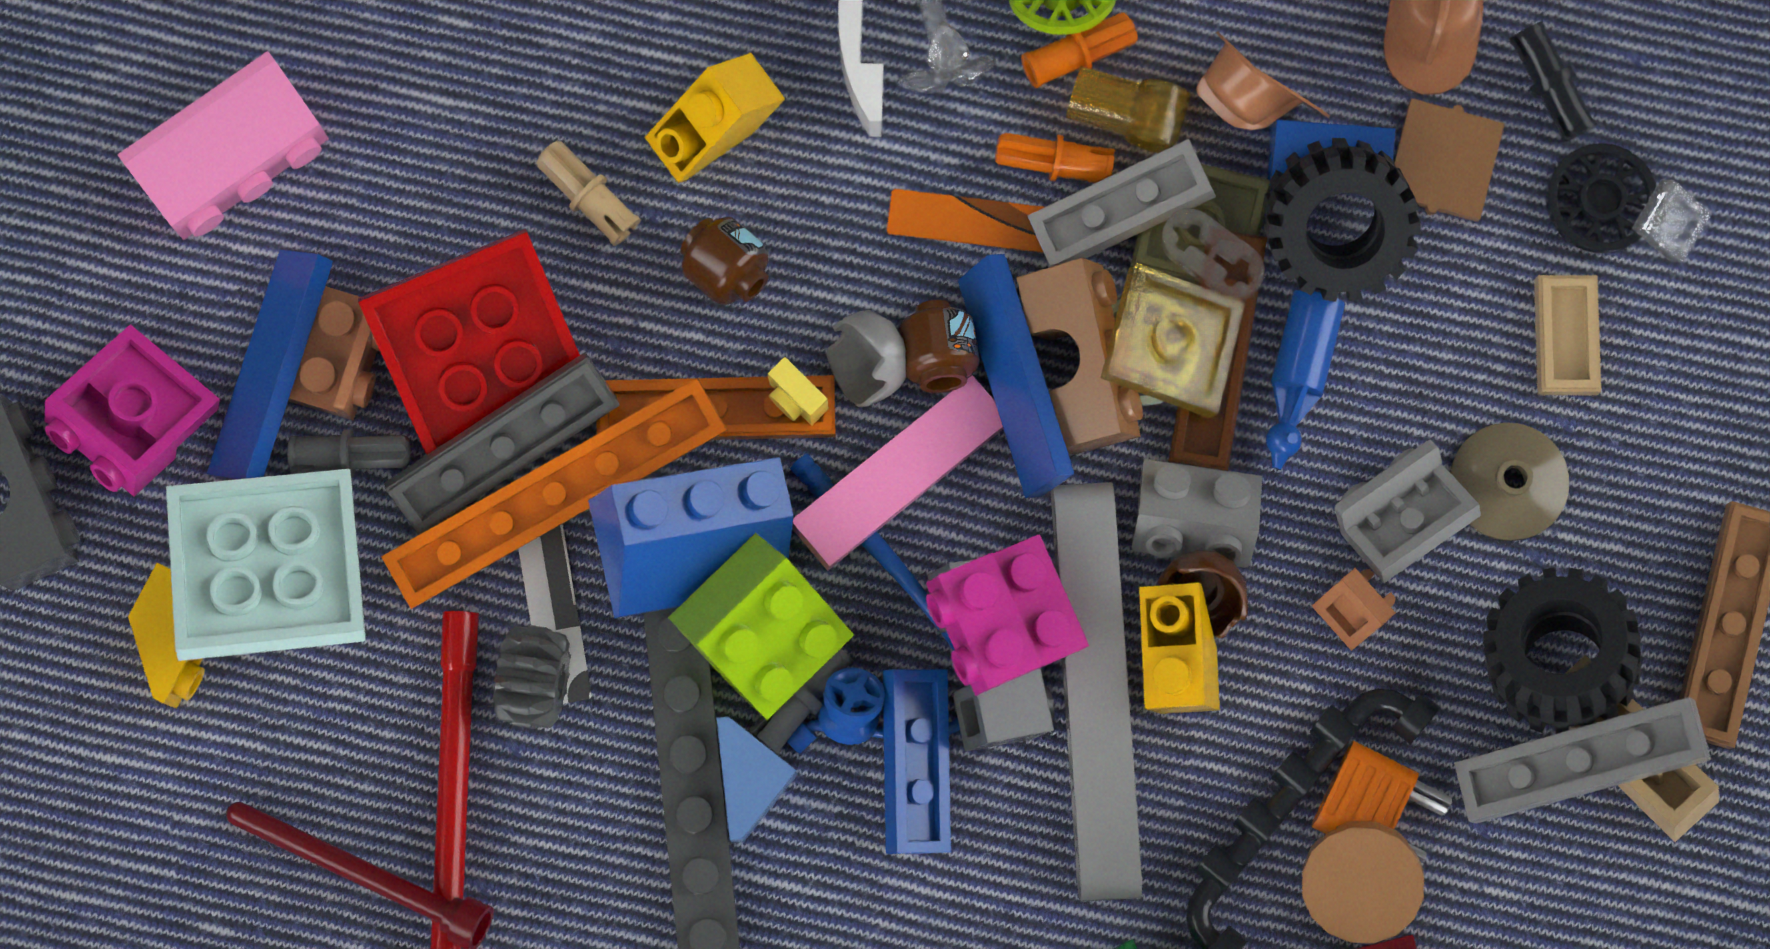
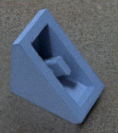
M730 717L717 718L729 838L732 843L745 842L798 774L793 767Z

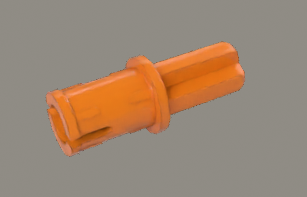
M1119 13L1103 20L1086 31L1067 34L1066 37L1034 51L1023 53L1021 55L1023 69L1029 82L1035 89L1079 68L1083 72H1087L1092 69L1093 62L1136 44L1138 41L1136 27L1126 13Z
M1003 133L997 141L995 161L999 165L1049 173V181L1055 182L1057 177L1097 183L1112 176L1115 149L1064 141V136L1059 134L1056 135L1055 141Z

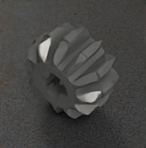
M528 625V627L513 626L506 635V639L501 643V653L497 660V670L493 680L495 682V690L492 699L495 703L494 711L498 720L510 722L513 726L536 729V727L551 728L558 720V715L563 709V700L565 694H567V681L570 675L569 663L571 654L569 653L570 644L566 635L552 631L547 627Z

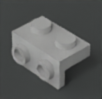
M1432 440L1426 441L1416 449L1411 448L1400 453L1391 462L1389 468L1368 482H1361L1352 486L1343 495L1341 501L1335 505L1341 535L1383 583L1481 516L1479 503L1444 467L1440 450Z
M1144 459L1140 475L1137 518L1131 549L1135 552L1153 554L1163 558H1178L1183 554L1196 550L1215 551L1232 560L1237 567H1249L1259 533L1262 476Z

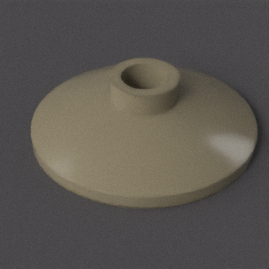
M1498 423L1480 429L1461 445L1450 469V473L1479 503L1481 516L1469 525L1479 533L1497 540L1519 541L1541 533L1559 517L1568 498L1569 473L1561 452L1546 435L1523 424ZM1514 468L1521 472L1524 479L1521 488H1511L1505 483L1504 472L1506 469Z

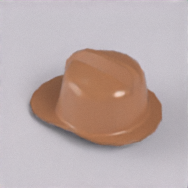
M1390 0L1384 36V60L1391 75L1405 89L1421 95L1442 94L1457 87L1470 73L1477 55L1484 10L1483 0Z
M1218 31L1215 32L1224 41V45L1207 72L1198 82L1196 90L1198 96L1225 122L1240 129H1263L1301 103L1324 117L1330 118V115L1254 67Z

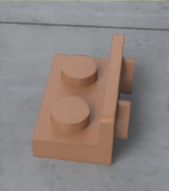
M325 286L288 400L289 402L354 421L358 406L362 408L367 407L376 382V375L371 373L370 370L376 352L380 350L358 303L360 296Z

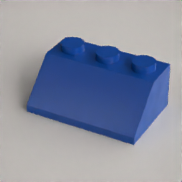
M780 457L615 484L588 500L614 619L679 607L755 533L787 559L789 558L794 515Z

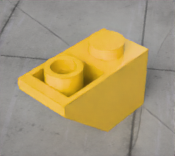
M752 53L707 67L644 138L679 184L688 180L752 135L785 98Z
M157 562L128 618L152 698L177 708L181 699L188 701L199 687L204 675V668L199 666L203 658L178 661L175 650L171 569Z
M1187 583L1139 587L1145 709L1160 714L1219 711L1217 648L1202 584Z

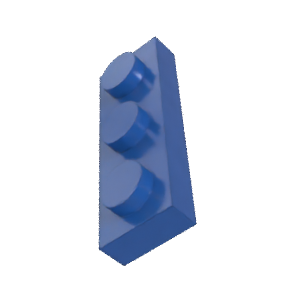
M948 669L883 670V687L885 692L883 723L886 854L951 853Z

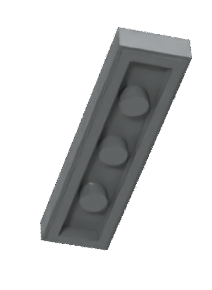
M584 352L384 483L385 490L417 534L420 535L620 406L619 400L589 356Z

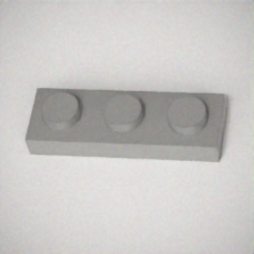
M1187 139L1028 215V219L1048 264L1052 267L1079 258L1086 259L1215 198L1216 195L1190 140Z

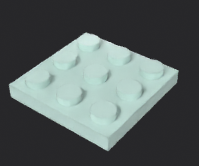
M350 469L166 486L175 650L178 661L366 641Z

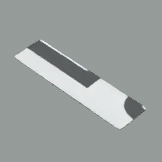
M563 524L518 550L531 625L547 627L552 631L566 635L570 644V675L567 681V694H565L563 704L590 699L592 693Z

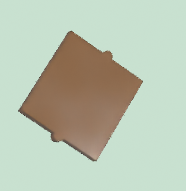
M1411 98L1393 163L1403 173L1417 205L1424 207L1429 215H1434L1439 211L1479 222L1505 123L1465 113L1460 105H1455L1450 109Z

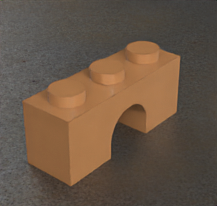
M1079 258L1017 277L1030 334L1050 341L1070 335L1079 348L1080 364L1075 376L1066 385L1049 390L1068 453L1076 455L1141 437L1138 420H1141L1143 417V408L1136 388L1133 385H1129L1125 362H1128L1130 359V350L1123 330L1120 327H1116L1112 305L1117 302V291L1109 271L1104 270L1103 265Z

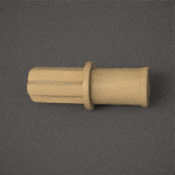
M555 141L542 151L536 162L537 167L571 200L569 208L574 212L581 210L610 240L609 242L613 246L620 244L631 234L628 231L630 227L635 229L639 225L641 219L634 215L605 186L607 178L602 174L596 177L563 142Z

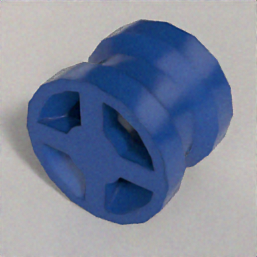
M852 667L840 669L827 679L823 694V706L820 708L818 716L820 728L826 736L838 743L854 745L861 744L874 735L885 697L883 684L877 676L867 670ZM853 707L858 709L857 712H851Z

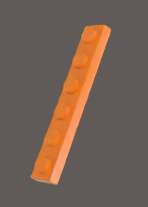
M696 378L384 554L381 558L410 609H413L590 509L588 500L609 486L639 481L728 430L699 379Z

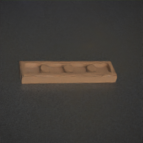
M1734 501L1727 503L1679 697V699L1691 697L1695 700L1706 742L1726 749L1735 748L1770 603V511Z

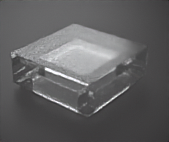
M1661 179L1632 229L1667 260L1683 263L1712 213L1675 180Z

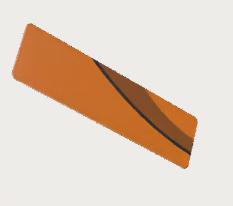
M893 189L891 192L887 232L892 235L1044 253L1028 219V215L1044 207Z

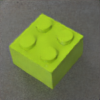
M757 533L745 542L668 617L730 686L766 720L854 636L852 631L792 563Z

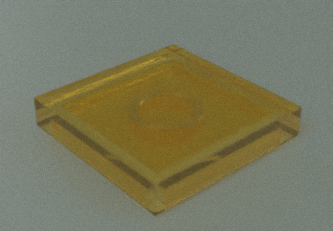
M1135 263L1128 269L1100 378L1211 418L1219 411L1245 303Z

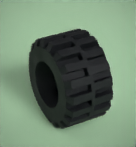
M1332 138V147L1322 148L1320 141L1308 144L1307 147L1310 154L1300 158L1294 152L1285 159L1288 169L1284 173L1278 170L1275 171L1270 179L1273 190L1271 193H1265L1263 208L1266 217L1262 218L1275 261H1278L1281 272L1289 281L1295 278L1299 289L1309 295H1312L1315 289L1320 290L1323 300L1336 302L1338 292H1346L1349 302L1361 300L1360 290L1370 286L1374 294H1377L1386 289L1383 278L1388 274L1397 280L1405 272V267L1402 263L1403 257L1413 259L1417 245L1413 237L1414 235H1420L1421 221L1416 213V210L1419 209L1416 199L1400 168H1396L1392 159L1382 150L1378 154L1375 153L1369 143L1358 140L1355 147L1348 145L1345 138ZM1355 193L1373 202L1375 210L1371 224L1359 238L1350 243L1326 245L1315 241L1306 232L1307 222L1314 208L1332 195Z
M1556 567L1542 569L1543 579L1534 581L1531 575L1528 574L1518 579V592L1515 593L1506 588L1498 596L1500 609L1491 607L1486 618L1488 631L1483 633V646L1489 682H1492L1493 694L1499 704L1507 702L1508 714L1517 722L1524 716H1527L1530 729L1543 733L1546 724L1555 726V733L1558 734L1569 731L1570 726L1580 725V727L1594 724L1595 719L1599 717L1604 721L1618 717L1617 704L1620 703L1626 707L1634 697L1633 684H1639L1641 675L1640 633H1638V620L1634 609L1627 610V598L1622 592L1616 589L1609 594L1606 579L1595 574L1589 582L1584 580L1583 570L1570 567L1568 576H1557ZM1562 630L1583 634L1591 639L1599 648L1598 654L1587 666L1578 671L1565 674L1542 670L1534 665L1526 656L1530 647L1539 638L1548 633Z

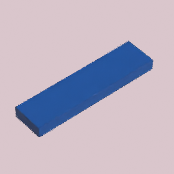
M279 250L207 471L208 475L225 481L264 477L333 263L332 260L314 253Z
M991 254L984 257L957 281L967 313L974 321L977 345L1025 498L1042 497L1074 475V470L1005 254Z

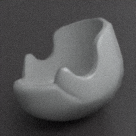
M865 310L850 314L833 325L834 331L841 330L842 333L840 338L828 347L826 351L827 359L834 378L845 397L858 407H866L884 400L902 386L906 379V348L903 338L891 321L871 310Z

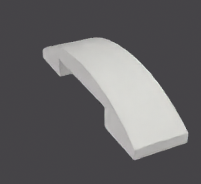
M839 0V48L845 84L853 107L870 137H881L884 64L861 63L863 0Z

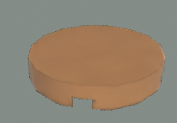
M1350 821L1337 826L1336 830L1328 832L1324 837L1322 835L1312 844L1302 866V897L1311 917L1328 934L1350 943H1377L1398 935L1415 919L1424 899V869L1415 850L1397 830L1377 822Z

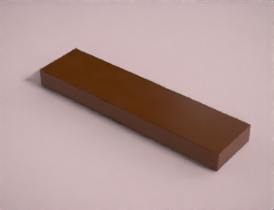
M1210 227L1207 230L1192 324L1198 341V357L1192 376L1180 390L1168 458L1170 463L1228 471L1267 237Z

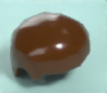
M1196 550L1174 559L1160 575L1156 586L1187 583L1202 584L1214 637H1226L1228 632L1240 620H1246L1248 615L1246 579L1235 563L1229 558L1215 551Z

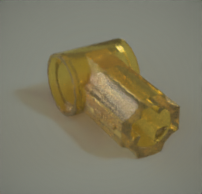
M1080 66L1066 118L1123 134L1125 140L1130 144L1147 151L1160 153L1177 145L1191 100V94L1186 89L1170 82L1144 79L1138 83Z

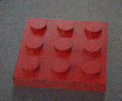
M526 228L358 298L360 308L426 455L580 356Z

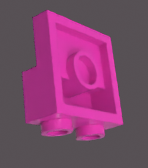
M130 324L45 400L44 422L48 424L45 427V432L53 444L61 451L71 454L75 449H78L93 462L90 465L92 474L106 489L116 492L119 488L123 487L135 497L176 459L177 447L219 409L220 399Z
M1040 534L937 575L926 583L930 592L926 596L930 615L939 628H946L955 649L951 653L954 669L964 685H971L975 696L1089 647V643Z

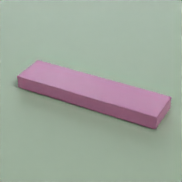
M973 375L970 376L963 387L950 392L793 518L792 530L828 571L1003 430L995 400Z

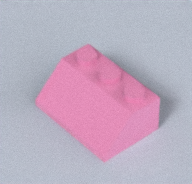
M267 51L117 155L171 227L185 240L192 234L198 237L213 230L224 219L222 213L241 200L247 203L262 196L271 188L273 184L271 179L291 166L293 169H297L311 162L321 152L322 148L320 145L329 140V138L277 62Z

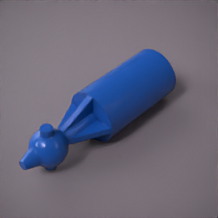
M1301 290L1293 292L1270 382L1273 386L1279 423L1273 425L1268 430L1266 445L1271 452L1272 468L1281 470L1287 459L1296 454L1300 449L1302 437L1296 426L1319 398L1323 396L1345 309V303L1338 298L1336 302L1323 300L1321 292L1314 291L1312 295Z

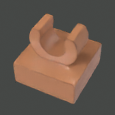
M1354 568L1312 605L1315 611L1351 651L1396 613L1391 608L1395 603L1396 597L1389 593L1382 598L1368 582L1375 575L1371 569L1359 572Z

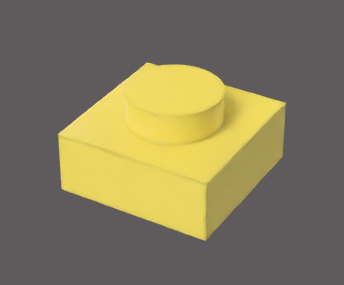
M786 357L768 372L769 384L775 389L769 394V398L792 421H795L801 415L812 426L829 409L828 399Z

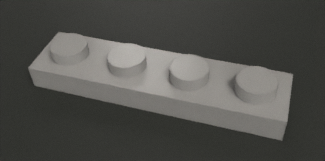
M1691 697L1458 761L1454 765L1468 821L1477 824L1711 760L1696 702Z

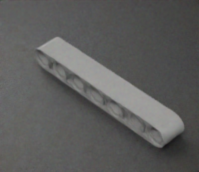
M1112 482L1058 485L1051 490L1055 569L1089 643V647L1062 658L1078 895L1080 902L1137 899L1142 897V869L1114 488Z

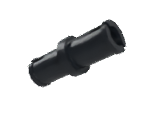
M1543 21L1533 24L1509 38L1510 44L1515 48L1534 84L1529 88L1534 99L1541 97L1561 135L1562 142H1568L1598 125L1596 120H1593L1573 82L1577 75L1572 66L1565 67L1545 30Z

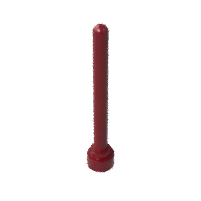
M234 802L227 808L226 817L232 825L440 923V931L447 934V940L463 949H477L490 928L494 908L471 896L465 900L455 897L450 901L243 802Z

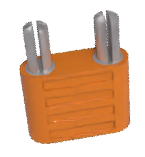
M1352 740L1322 799L1311 827L1327 834L1336 830L1337 826L1350 821L1377 822L1395 829L1408 799L1441 816L1449 811V808L1413 791V789L1446 806H1451L1452 797L1418 781L1419 772ZM1409 844L1415 850L1420 860H1426L1425 851Z

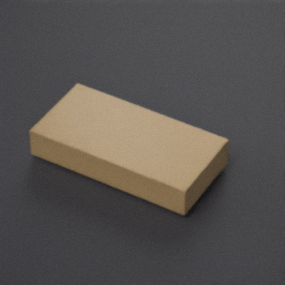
M1538 275L1534 279L1538 395L1597 396L1601 392L1597 275Z

